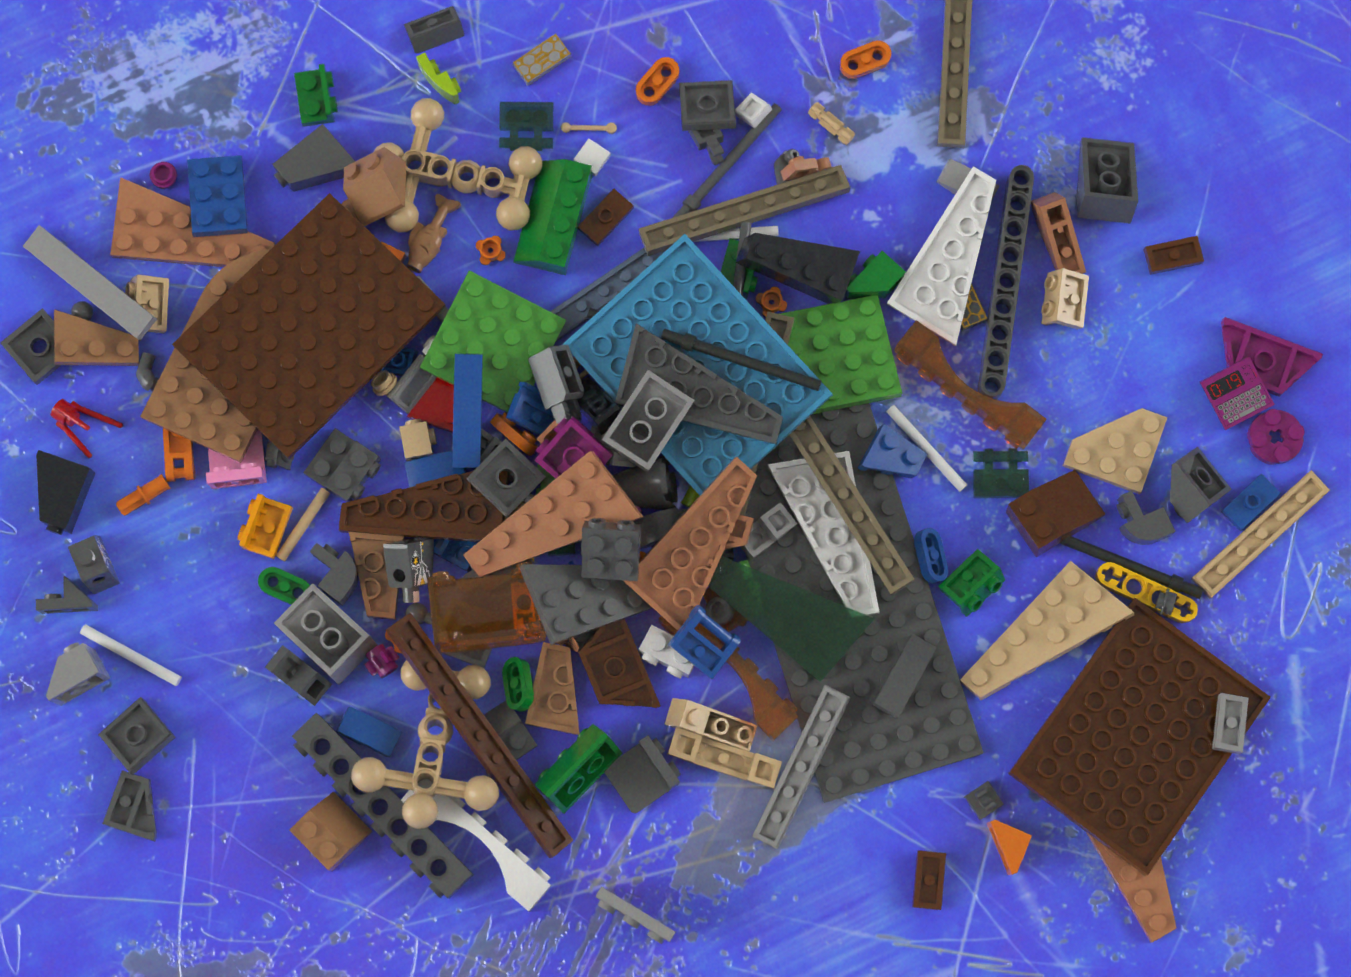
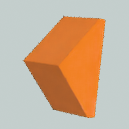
M997 820L988 822L987 826L1007 874L1017 873L1032 835Z

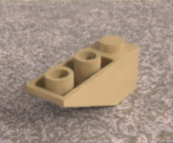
M672 698L664 724L673 728L684 729L750 752L758 726L693 701Z

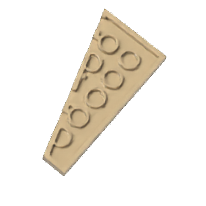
M1070 561L960 679V682L976 697L983 700L1007 687L1012 681L1021 676L1034 672L1039 666L1047 662L1050 663L1086 643L1088 639L1100 632L1104 633L1111 629L1118 622L1134 616V612Z

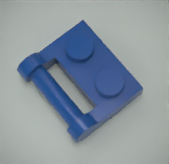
M697 605L691 610L687 620L668 645L705 675L713 679L738 647L741 638L735 633L730 634L709 617L703 607ZM698 623L724 642L721 650L694 629Z

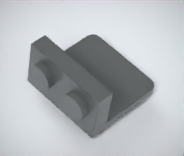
M649 735L641 739L635 747L621 755L605 771L606 776L632 813H638L680 784L677 778L681 775L680 771L673 761L666 762L661 755L665 752L664 748L657 738L651 740Z

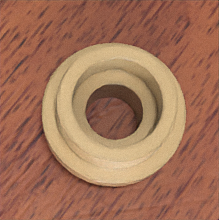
M387 370L377 373L371 381L373 392L377 396L388 395L395 387L397 377Z

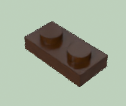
M1198 236L1150 245L1143 249L1150 275L1199 265L1204 262Z
M917 851L912 907L941 910L946 853Z

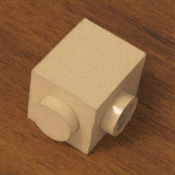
M421 419L406 421L404 426H399L406 461L434 454L432 445L437 444L434 428L429 429L426 421L421 422Z

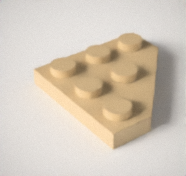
M1141 408L1074 438L1070 443L1062 466L1136 494H1141L1167 417Z

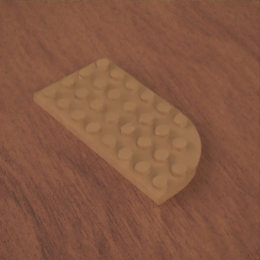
M271 249L246 254L222 268L205 287L182 334ZM175 348L140 416L150 423L239 463L242 462L258 430Z

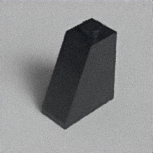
M38 450L36 459L39 519L47 525V531L62 535L63 531L72 534L95 472L89 467Z

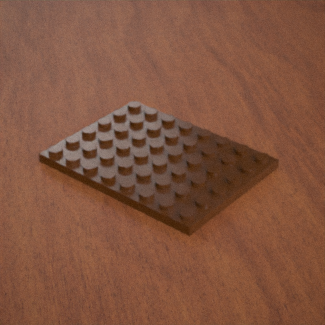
M329 193L172 345L270 442L290 459L433 320L446 305Z
M1134 598L1127 606L1134 612V616L1127 620L1124 619L1112 627L1008 774L1143 875L1147 876L1232 754L1212 749L1218 695L1225 693L1249 698L1245 734L1271 697L1145 604Z

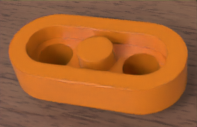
M877 40L847 51L841 58L840 70L845 77L850 79H856L880 70L889 64L891 49L887 43ZM880 54L882 59L876 60L873 58V55ZM855 63L858 68L853 70L848 65Z
M669 57L658 59L636 85V97L640 103L647 106L657 104L677 81L679 66L674 59ZM668 70L671 74L665 77L661 72ZM646 90H652L654 94L652 96H646L644 92Z
M506 412L502 415L496 413L490 420V423L519 449L532 456L538 448L535 444L537 438L527 430L522 432L515 426L516 423L506 419Z

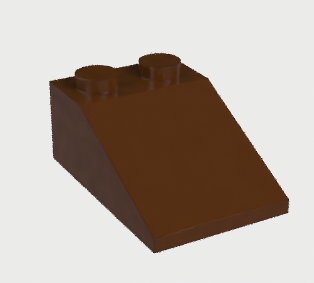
M1076 470L1030 490L1009 503L1006 514L1035 557L1040 556L1066 538L1105 516L1104 511Z

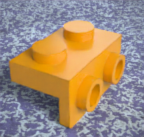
M258 493L256 500L252 499L248 506L247 514L250 516L247 524H243L238 533L239 545L244 550L275 559L293 507L266 498Z

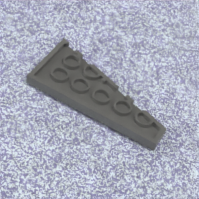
M636 323L615 400L617 405L624 406L647 370L695 400L682 421L777 444L783 421L781 415Z

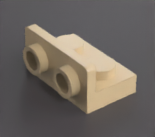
M1064 268L1048 272L1044 283L1045 296L1041 309V323L1044 325L1056 323L1074 329L1084 328L1089 276Z
M137 274L130 282H127L125 293L157 318L148 332L165 333L167 331L169 279Z

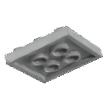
M602 886L595 896L600 900L598 906L611 914H614L615 910L624 914L625 916L622 920L636 929L640 925L650 930L647 936L660 944L663 943L664 939L670 942L673 938L674 930Z

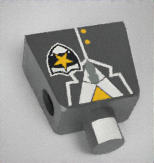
M94 535L68 546L82 582L93 594L120 584L101 536ZM98 577H103L102 579H100V580H98V581H95V580H94V579H96V578H98Z
M408 538L383 544L388 585L391 588H402L403 603L420 602L419 586L431 584L433 578L434 539Z

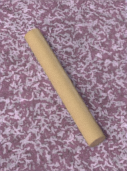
M321 487L276 554L277 558L284 562L286 561L331 494L330 492Z

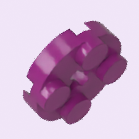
M1270 409L1253 420L1249 426L1247 438H1249L1250 450L1258 460L1266 464L1276 465L1290 461L1300 452L1305 432L1303 426L1290 413ZM1278 431L1282 442L1272 443V437L1269 435V432L1275 433Z

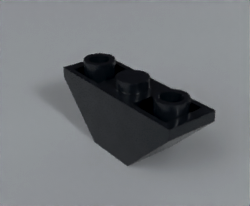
M587 376L581 380L584 394L578 400L580 411L602 435L608 431L621 410Z

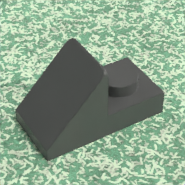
M65 576L63 577L64 598H61V594H46L44 599H36V611L42 614L98 611V605Z
M506 700L484 714L516 760L538 746L514 709L508 707Z

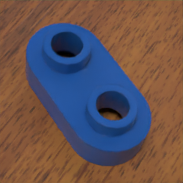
M933 528L918 531L914 537V545L922 576L931 584L941 582L948 576V565L941 537Z

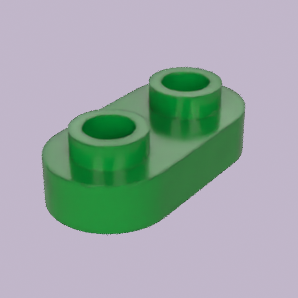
M276 567L264 569L258 578L259 587L265 594L290 605L298 599L294 597L296 589H302L304 592L310 586L305 580ZM271 578L278 579V584L275 587L269 586Z
M511 657L506 661L502 670L506 703L509 708L523 712L532 705L534 699L530 666L524 659Z

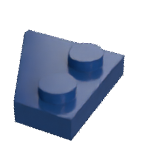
M883 424L878 428L858 469L863 471L871 469L881 471V474H898L900 477L913 478L917 476L928 454Z

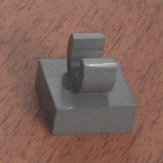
M989 781L964 796L979 820L1004 805Z

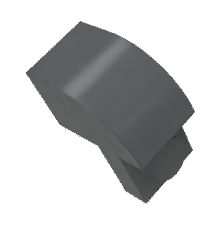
M1132 491L1121 495L1117 499L1119 503L1117 504V510L1121 518L1126 519L1128 522L1122 525L1119 530L1131 542L1141 545L1153 544L1176 532L1164 507L1143 515Z
M671 508L633 521L634 524H641L640 549L654 547L687 509L678 510V508Z
M316 543L310 550V553L330 568L329 572L318 584V587L343 606L358 584L359 575L355 561L346 551L337 559L336 557L339 553L327 544L321 547Z
M283 645L265 666V668L314 706L332 685Z

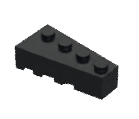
M753 233L744 238L735 263L827 304H835L844 298L860 251Z

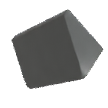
M453 6L404 24L416 54L464 36L461 21Z

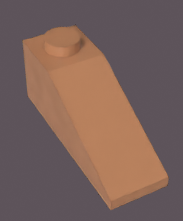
M1053 192L1032 200L1031 207L1035 221L1055 270L1064 268L1081 274L1086 273L1065 197Z

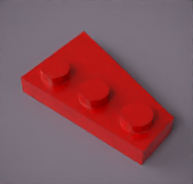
M437 377L407 417L412 420L421 419V422L426 421L430 426L453 433L454 385Z

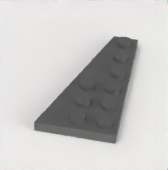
M523 564L519 567L551 645L653 609L623 580L581 577L582 565Z

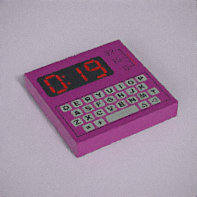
M1249 356L1200 381L1225 430L1275 405Z

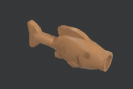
M440 194L435 195L438 210L432 222L426 226L417 222L410 233L408 241L409 261L406 265L410 270L421 273L423 268L440 252L442 239L447 234V229L441 226L448 213L454 212L461 207L459 201L447 199Z

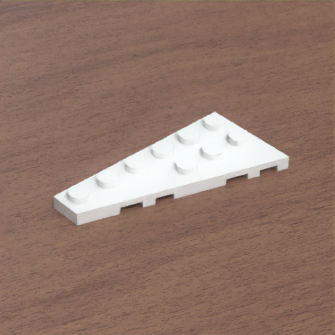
M974 166L887 302V305L954 346L957 345L996 184L994 178Z
M849 451L834 453L855 485ZM805 458L768 464V469L850 617L857 618L879 614L870 561Z

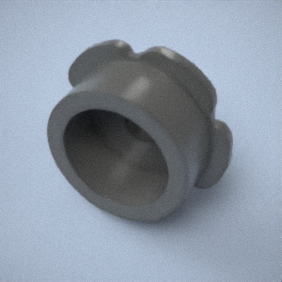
M1166 589L1165 593H1159L1155 608L1160 609V615L1163 613L1172 614L1177 594L1169 592L1170 589Z

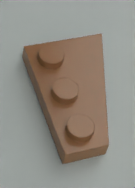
M54 309V365L138 366L139 344L136 337Z
M349 532L367 617L396 620L399 588H391L388 585L383 544L404 540V537Z
M543 642L533 685L534 699L532 705L528 708L525 724L579 735L570 647Z

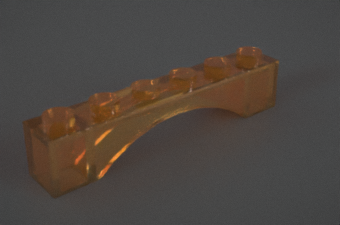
M917 320L895 347L896 357L902 363L908 366L912 364L919 370L918 374L928 382L934 381L938 384L940 391L951 399L955 397L962 403L961 407L971 415L976 413L983 419V424L994 432L998 430L1006 436L1004 438L1005 441L1014 448L1020 447L1024 449L1047 420L1026 403H1010L995 400L978 393L966 385L947 363L941 350L938 336Z
M662 616L658 618V622L669 634L674 636L678 630ZM700 623L694 628L720 650L724 646L723 641ZM737 647L726 662L739 675L748 691L753 708L754 722L774 741L798 718V715L795 713L798 709L788 698L784 700L780 698L776 693L779 690L769 678L763 680L756 673L759 670L756 664L749 658L744 660L737 653L740 650Z

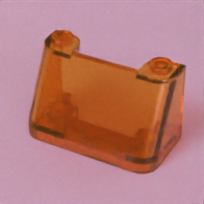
M523 562L516 564V568L508 574L455 579L454 576L449 575V572L440 571L433 573L432 577H427L433 644L440 654L534 644L545 641L546 632L519 568L523 564L533 563Z

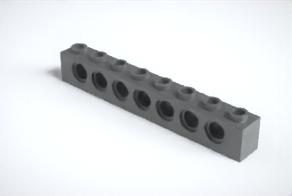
M315 713L292 735L297 741L293 746L304 757L309 754L316 761L313 767L323 777L329 774L335 781L332 784L334 789L342 797L348 794L354 800L351 806L362 817L367 814L374 821L370 826L381 837L386 834L393 841L390 847L401 858L406 855L413 862L410 868L420 878L426 875L432 883L429 887L439 898L445 895L450 899L474 875L428 827L416 829L407 824L408 828L405 834L398 836L394 833V823L398 820H404L402 816L404 803L390 787L382 786L375 792L363 795L355 793L351 771L354 765L362 758L318 713ZM328 740L330 744L329 751L324 755H319L316 751L318 742ZM340 760H347L349 763V770L344 775H338L335 771V766ZM378 800H385L388 804V810L383 815H376L374 812V804ZM417 840H424L427 844V850L421 856H416L412 851V846ZM437 860H443L447 866L446 872L441 876H435L432 872V865Z

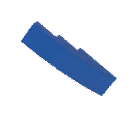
M455 354L453 467L477 468L481 464L483 354Z

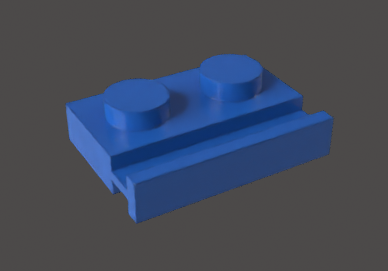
M519 382V391L514 395L506 419L540 436L555 418L551 409L545 410L538 388L527 382Z

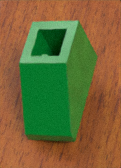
M883 251L877 256L872 254L862 265L865 269L859 275L854 273L851 276L844 296L847 299L877 295L879 298H886L900 283L906 271Z

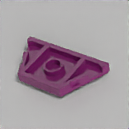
M1224 317L1221 321L1227 367L1249 356L1268 393L1273 395H1282L1323 356L1322 353Z

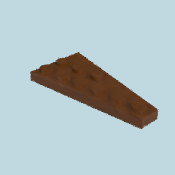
M471 471L419 483L406 489L392 490L390 493L379 496L373 495L342 503L339 531L341 533L359 532L479 542L503 523L505 516L467 480V477L473 472ZM502 471L499 473V480L502 484L509 485L510 472Z

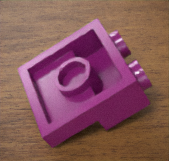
M574 416L569 421L564 417L555 427L554 431L557 435L550 442L546 438L535 450L539 453L535 461L555 479L589 451H594L603 465L613 456V453L593 436L594 434Z

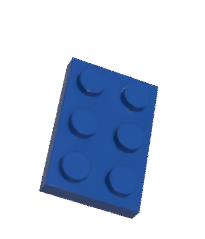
M242 156L187 159L193 237L248 233Z

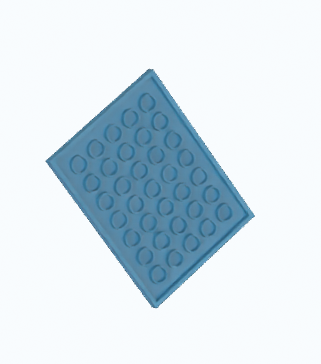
M686 234L680 237L563 343V345H569L572 355L614 401L616 400L636 323L660 339L664 328L683 335L688 333L697 336L698 340L818 379ZM663 340L728 383L739 388V390L781 415L783 421L776 445L681 421L661 453L691 487L701 495L735 456L752 469L831 398L833 394L823 383H821L819 391L696 350L690 352L681 349V345Z

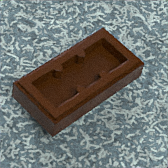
M613 189L578 226V230L595 245L599 246L634 209V205L617 190Z

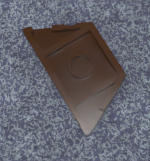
M625 619L598 628L578 653L599 704L660 707Z

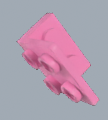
M257 430L241 463L208 449L210 472H206V481L211 489L267 483L263 436L259 430Z

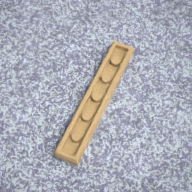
M1312 470L1309 471L1191 579L1198 587L1203 588V592L1209 599L1212 598L1326 495L1330 489Z

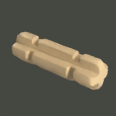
M816 102L808 111L809 116L814 120H820L818 123L833 136H839L838 140L844 145L852 141L855 132L849 127H843L845 124L830 111L825 112L826 108L820 103Z

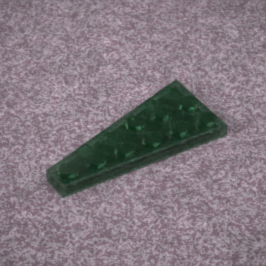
M721 556L708 585L820 682L875 619V617L831 601L823 596L752 569L724 556Z

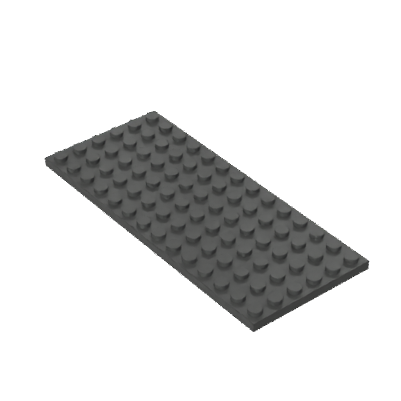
M869 403L812 414L811 418L834 453L849 451L857 490L915 579L914 582L891 595L870 562L879 614L857 618L850 617L767 467L768 464L804 458L790 435L758 463L757 477L752 486L745 516L755 518L753 522L755 523L762 515L781 502L797 522L794 528L753 560H750L747 555L746 558L749 561L755 581L759 582L760 585L758 590L767 610L764 612L801 732L825 685L851 697L814 773L824 803L984 753L929 584L923 578L920 570L914 538L893 474L887 475L881 474V471L867 469L863 471L858 469L864 454L878 430ZM914 634L937 648L903 711L896 719L873 706V703L909 638Z

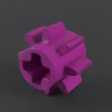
M380 644L365 655L369 661L364 665L372 676L378 673L382 679L398 668L395 661L400 657L392 646L386 649L383 644Z

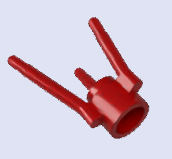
M65 399L59 400L52 408L50 415L57 420L56 426L68 435L87 458H92V454L68 427L77 424L87 431L90 429L89 425L79 419V412L119 428L123 427V423L82 407L75 401L69 403Z

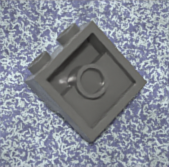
M335 428L303 473L343 501L349 502L361 497L365 490L364 483L369 477L373 478L381 467L379 464L381 459L377 454Z
M591 518L589 521H584L581 543V577L638 581L641 524H634L630 520H620L617 523L606 522L602 518Z

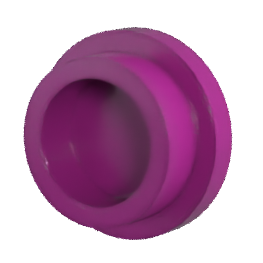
M159 162L151 168L150 179L156 187L166 189L176 182L177 171L172 164Z

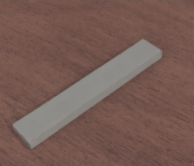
M39 225L23 245L31 254L137 339L141 340L157 320L156 317L42 226Z
M827 685L824 686L752 837L776 849L779 848L851 697Z

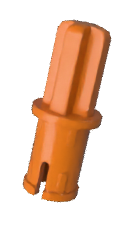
M160 474L141 487L139 485L136 486L137 490L117 501L116 505L121 514L125 516L145 503L151 504L150 500L171 488L163 475Z

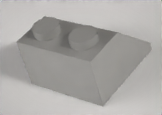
M77 642L69 645L63 650L64 654L57 658L46 694L49 701L62 706L110 679L96 650L84 643L79 644Z

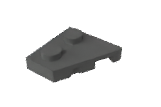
M122 770L102 824L156 841L157 834L151 780Z

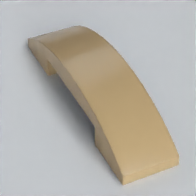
M677 727L675 728L667 753L681 760L770 788L775 787L782 761L717 742Z

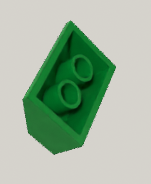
M592 724L589 728L582 730L576 742L570 748L563 750L559 754L557 761L539 775L538 781L534 785L565 814L619 758L622 752L605 732Z

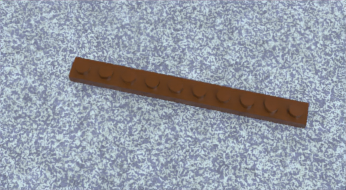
M411 613L406 614L387 628L386 632L487 773L496 782L500 791L549 858L554 857L573 841L572 837Z

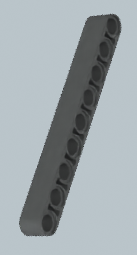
M1025 165L1014 167L1006 182L978 381V394L980 398L987 402L997 400L1003 393L1006 385L1034 182L1032 169ZM1014 177H1023L1026 180V184H1017ZM1013 201L1019 202L1023 209L1019 211L1014 210L1010 203ZM1007 228H1016L1019 231V235L1011 236L1007 232ZM1006 252L1012 253L1016 261H1006L1003 254ZM999 279H1009L1012 283V287H1003L1000 284ZM996 305H1006L1009 310V313H999L996 309ZM1001 330L1005 335V339H995L992 331ZM988 357H999L1002 365H991ZM985 383H995L998 391L995 393L987 391Z

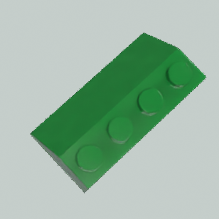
M567 159L542 161V168L536 176L528 205L530 218L527 224L522 227L514 263L566 276L592 179L591 165Z

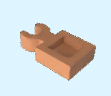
M799 156L789 160V164L780 172L783 181H788L832 168L829 157L816 160V158L804 159L803 156Z

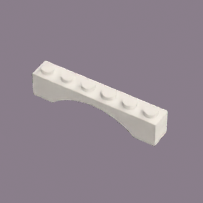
M428 779L418 782V786L423 789H428L433 785ZM409 790L401 799L403 803L410 796L414 795L413 790ZM436 794L433 797L438 806L436 821L455 824L477 836L491 850L498 861L505 879L507 893L530 912L550 889L551 885L547 881L551 877L539 867L535 871L526 864L529 858L516 848L512 852L506 847L505 844L508 840L497 830L491 834L483 826L487 822L475 811L472 815H469L463 809L465 803L460 798Z

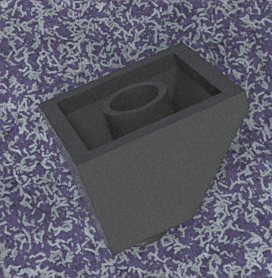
M1198 447L1172 464L1170 502L1174 506L1175 512L1187 523L1232 490Z

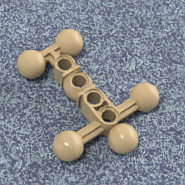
M422 98L411 109L410 118L416 129L409 151L404 153L398 145L392 142L382 143L374 150L375 152L385 147L406 161L405 207L385 216L387 225L398 233L408 232L418 222L419 212L413 204L418 182L436 186L448 185V188L454 187L463 194L477 191L481 195L483 192L490 198L500 197L503 193L509 194V197L501 201L496 209L498 223L507 230L521 229L530 218L529 207L524 201L529 180L536 177L542 168L541 155L529 146L519 147L514 150L509 158L508 165L511 173L514 175L512 179L504 177L503 172L496 167L486 168L484 165L480 167L471 160L456 162V159L452 158V161H450L443 155L426 152L431 132L439 128L444 120L443 107L432 98ZM412 161H419L422 163L418 169L413 170L408 168V165ZM438 167L448 169L444 175H436L434 173ZM470 172L474 176L469 181H463L460 179L461 175ZM491 178H496L500 181L495 187L486 185L487 181Z
M406 660L400 670V677L403 683L414 691L426 689L424 683ZM468 665L460 671H453L473 700L483 697L489 691L491 678L484 668L478 665ZM431 693L428 696L426 716L420 721L418 726L420 746L413 773L386 769L385 765L374 757L362 758L354 765L351 771L353 784L359 790L366 793L375 792L382 786L413 790L414 795L404 802L402 816L409 826L416 829L427 828L436 820L438 806L433 799L436 794L465 799L466 803L477 811L492 808L499 798V788L496 782L485 775L475 776L468 782L440 778L443 766V753H445V745L452 738L453 725L442 708H437L433 705L436 700ZM432 726H439L443 731L438 735H433L428 732V729ZM428 752H433L438 758L433 762H428L423 759V756ZM428 779L433 785L428 789H423L418 786V782Z

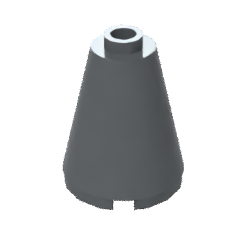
M664 456L658 457L648 472L635 466L612 475L635 506L658 510L676 508L673 502L678 501L675 472H669L668 465H671V463Z

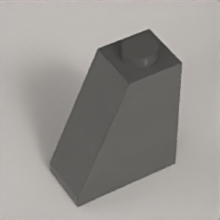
M322 124L273 163L277 172L274 174V177L283 188L288 185L294 192L344 178V167L355 162V160Z

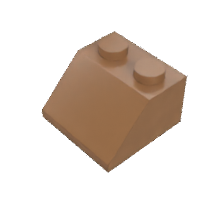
M385 147L344 167L343 190L362 225L366 226L405 207L406 161Z
M334 791L311 808L289 830L328 871H333L373 832Z

